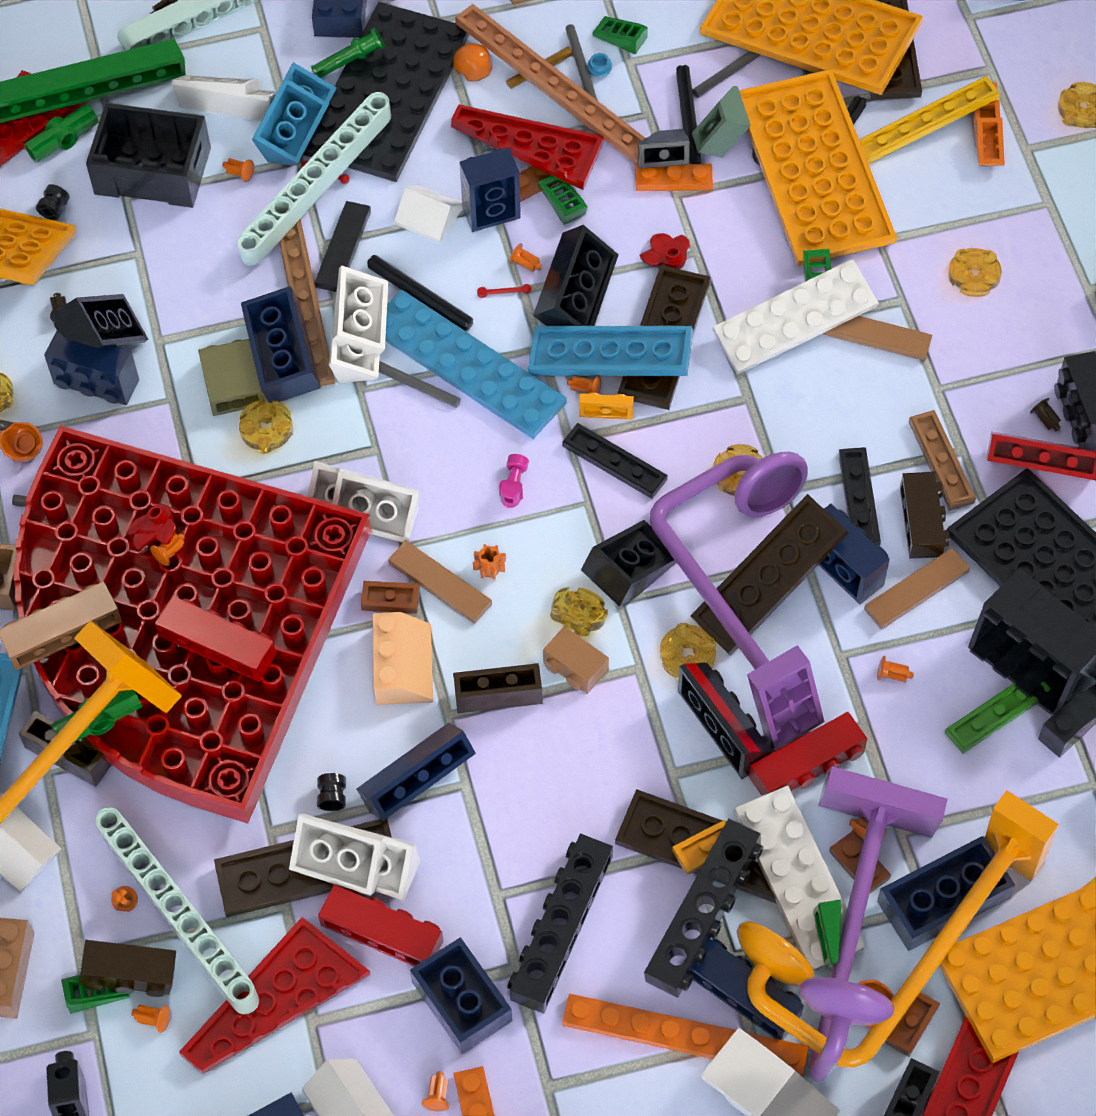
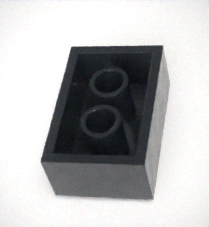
M1096 351L1064 357L1062 367L1058 371L1057 383L1054 384V392L1056 398L1061 399L1063 404V415L1072 427L1071 433L1074 443L1078 444L1081 448L1096 450Z

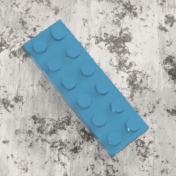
M535 326L528 372L531 375L688 376L693 329L692 326Z

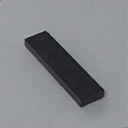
M351 201L345 202L315 279V288L337 292L339 268L341 266L350 268L370 216L371 206Z
M579 423L574 426L562 441V447L651 499L655 497L668 479L667 474Z
M866 447L839 449L838 456L849 521L857 528L863 529L869 539L876 546H880L881 539Z

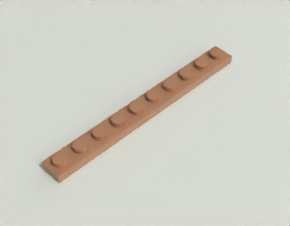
M471 4L455 17V24L594 133L604 136V140L635 165H638V142L645 139L644 136L474 4Z

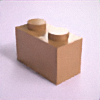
M565 626L543 649V663L550 672L554 674L559 673L566 678L568 684L574 689H581L587 694L609 670V657Z

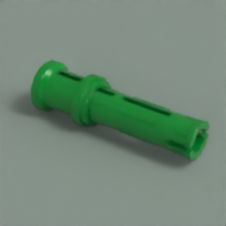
M372 28L371 32L359 39H352L351 45L311 65V70L314 75L316 74V76L322 78L357 58L360 60L365 59L367 54L374 50L385 48L384 42L378 31Z

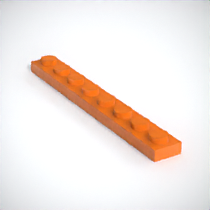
M570 993L562 1021V1026L710 1059L715 1058L736 1031L734 1029ZM747 1033L803 1077L808 1046Z

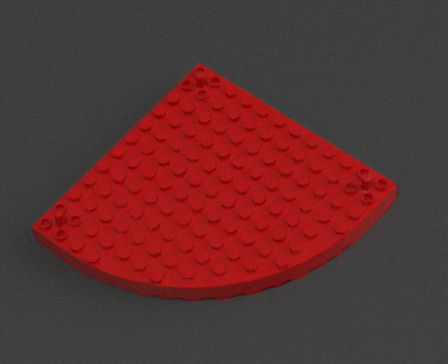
M60 425L33 480L25 500L24 514H21L19 522L20 529L15 544L16 557L15 562H13L15 602L17 604L19 620L29 616L37 609H45L56 604L64 597L78 594L90 585L104 582L118 608L122 620L121 623L104 631L147 662L182 697L165 713L136 692L142 708L115 721L114 726L106 733L97 736L90 734L85 738L105 755L107 762L129 778L153 791L187 805L248 824L371 534L370 516L363 512ZM158 504L169 506L172 510L173 522L176 524L175 533L177 535L181 533L185 537L183 547L169 558L170 564L168 566L159 563L151 553L150 548L152 545L158 547L161 544L156 538L139 552L134 546L133 536L127 534L130 525L137 518L146 515L150 508ZM174 596L181 600L183 598L189 599L198 608L205 611L213 610L229 622L237 621L243 624L249 631L268 635L274 642L276 656L260 682L159 637L155 622L171 597ZM78 642L33 663L51 700L63 717L77 711L80 704L90 698L102 685L107 675V669Z

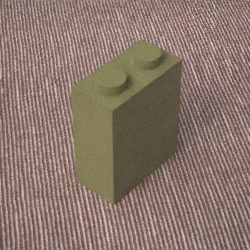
M239 339L231 343L210 345L206 348L198 349L213 416L265 405L249 339Z

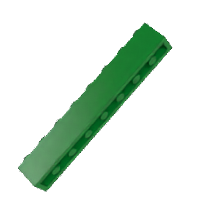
M174 38L0 81V123L185 76V58Z

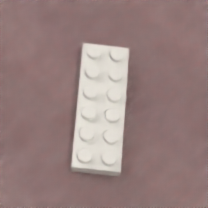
M851 259L713 326L712 330L738 375L877 307L878 301L854 259Z
M785 786L737 806L733 811L740 824L761 833V845L764 848L757 862L776 898L779 909L800 953L807 959L815 971L824 967V961L813 910L818 903L841 900V936L847 907L789 786ZM860 935L857 943L856 952L861 951L865 948V945Z

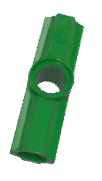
M89 105L82 106L64 119L62 117H55L47 123L45 131L24 143L25 150L34 162L41 161L59 148L68 150L76 144L78 136L99 123L98 117Z
M134 690L119 691L74 742L90 734L95 736L104 734L114 726L115 721L142 708ZM86 699L85 701H83V702L80 704V706L78 707V710L85 704V702H86L88 699ZM77 711L50 724L55 735L59 733Z

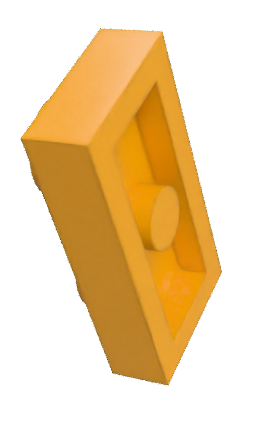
M598 393L580 394L579 417L633 420L634 396H626L624 394L600 395Z
M725 820L673 846L672 851L686 875L702 867L726 824Z

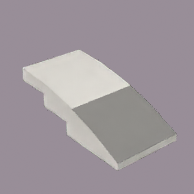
M740 1028L735 1031L701 1074L702 1080L726 1096L727 1102L746 1116H838L840 1113V1109L813 1085Z

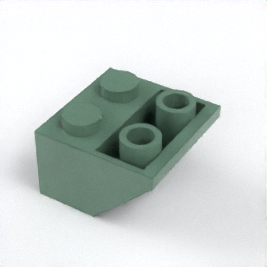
M733 86L692 132L698 153L723 158L751 126L738 86Z

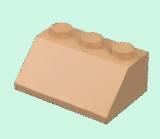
M402 612L373 613V672L376 705L433 702L430 623Z

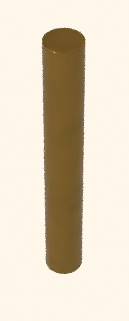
M568 46L545 60L554 66L572 56L573 52ZM518 73L507 79L506 84L512 89L527 81V79Z

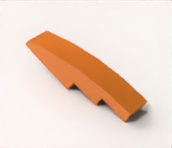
M992 82L997 89V82ZM997 99L972 112L978 166H1004L1003 121L1000 117V100Z

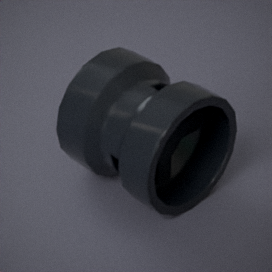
M49 184L43 192L44 197L39 199L35 208L42 217L56 221L59 219L62 207L66 206L70 196L62 187Z
M338 773L319 775L317 778V788L320 790V794L317 796V807L324 811L344 809L346 807V796L343 794V791L346 788V777Z

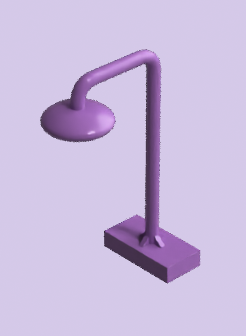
M790 451L774 453L762 459L750 455H736L728 458L663 495L650 510V524L653 531L754 668V671L747 674L763 733L770 740L775 751L825 722L810 661L798 645L771 661L768 660L668 524L666 515L678 505L740 471L746 472L736 487L734 497L735 504L742 514L749 517H763L785 507L801 492L808 476V466L805 459L798 453Z
M834 766L831 767L823 784L818 806L861 817L868 821L839 940L838 962L833 966L830 978L813 977L806 979L800 984L799 993L815 1012L821 1015L817 1031L827 1037L820 1054L812 1051L809 1075L815 1081L826 1079L839 1061L845 1047L850 1025L869 1026L878 1024L892 1017L894 1013V1006L886 996L871 988L849 981L885 827L891 826L932 838L943 821L948 800L944 797Z

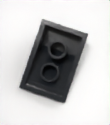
M642 520L592 547L581 571L620 607L640 595L677 562L655 534L652 526L645 520Z

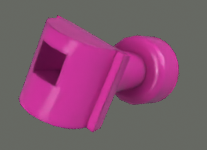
M510 454L508 456L506 467L510 472L507 480H502L499 483L501 502L508 508L516 507L520 499H523V485L520 479L521 473L527 471L529 459L521 454Z

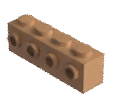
M102 582L97 585H90L82 592L71 597H64L56 604L45 609H37L23 619L5 624L0 629V639L16 671L77 643L74 638L90 620L103 630L121 623L122 620L107 586Z

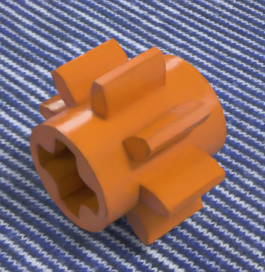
M483 544V548L479 552L474 551V559L476 561L472 562L473 570H480L482 579L484 577L496 579V575L499 572L505 573L504 562H506V553L499 554L498 545L493 547Z

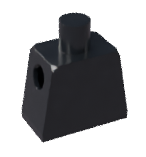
M58 1052L55 1055L56 1063L49 1064L46 1067L48 1106L52 1116H90L86 1081L78 1060L74 1059L73 1052Z

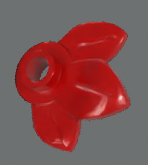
M665 233L654 234L650 239L651 249L639 255L640 259L648 265H664L681 269L687 260L686 251L690 247V242L684 235H679L673 239Z
M166 504L155 505L150 508L146 515L137 518L130 525L127 534L133 536V543L137 551L140 552L155 538L162 544L169 545L176 530L172 510Z

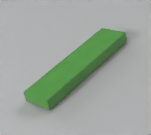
M1043 681L1041 685L1045 688L1044 690L1048 692L1050 688ZM1013 683L947 727L945 734L960 752L964 754L1038 703L1037 698L1034 696L1027 697L1014 687L1016 683Z

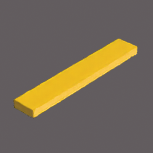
M986 75L859 139L868 164L999 99V91Z

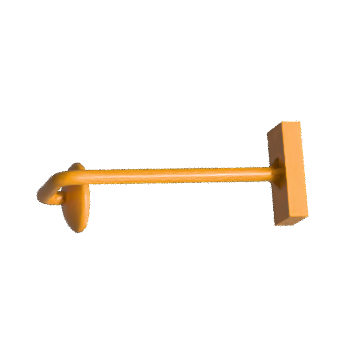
M91 620L74 639L107 669L106 680L0 797V824L119 691L135 690L165 713L182 697L147 662Z
M1008 790L1005 791L992 810L985 835L986 841L995 853L994 857L892 998L891 1002L894 1006L892 1017L881 1023L874 1024L856 1048L844 1049L836 1064L837 1066L855 1068L866 1064L876 1055L1009 867L1029 881H1033L1045 864L1059 825L1057 822ZM750 921L739 924L737 928L739 944L745 955L755 965L747 982V993L752 1005L762 1015L820 1054L827 1037L770 998L765 990L769 977L784 984L800 986L806 979L815 977L811 964L793 945L772 930Z

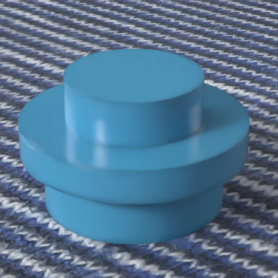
M596 53L589 59L587 68L591 75L604 77L611 72L612 62L606 54Z

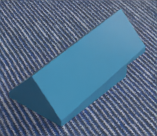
M294 62L283 79L252 141L267 162L296 166L337 88Z

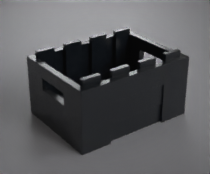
M105 103L86 161L94 195L116 198L124 196L168 202V205L193 208L211 150L205 116ZM139 162H142V166H135ZM163 166H167V170L160 168H162Z
M1019 568L984 602L968 645L970 652L982 662L986 661L1004 679L1007 678L1012 683H1016L1014 687L1027 697H1036L1038 700L1037 705L1046 712L1054 715L1062 706L1080 695L1092 683L1096 674V626L1090 621L1084 620L1055 598L1027 573ZM1043 681L1050 688L1048 692H1046L1044 690L1045 688L1041 685Z

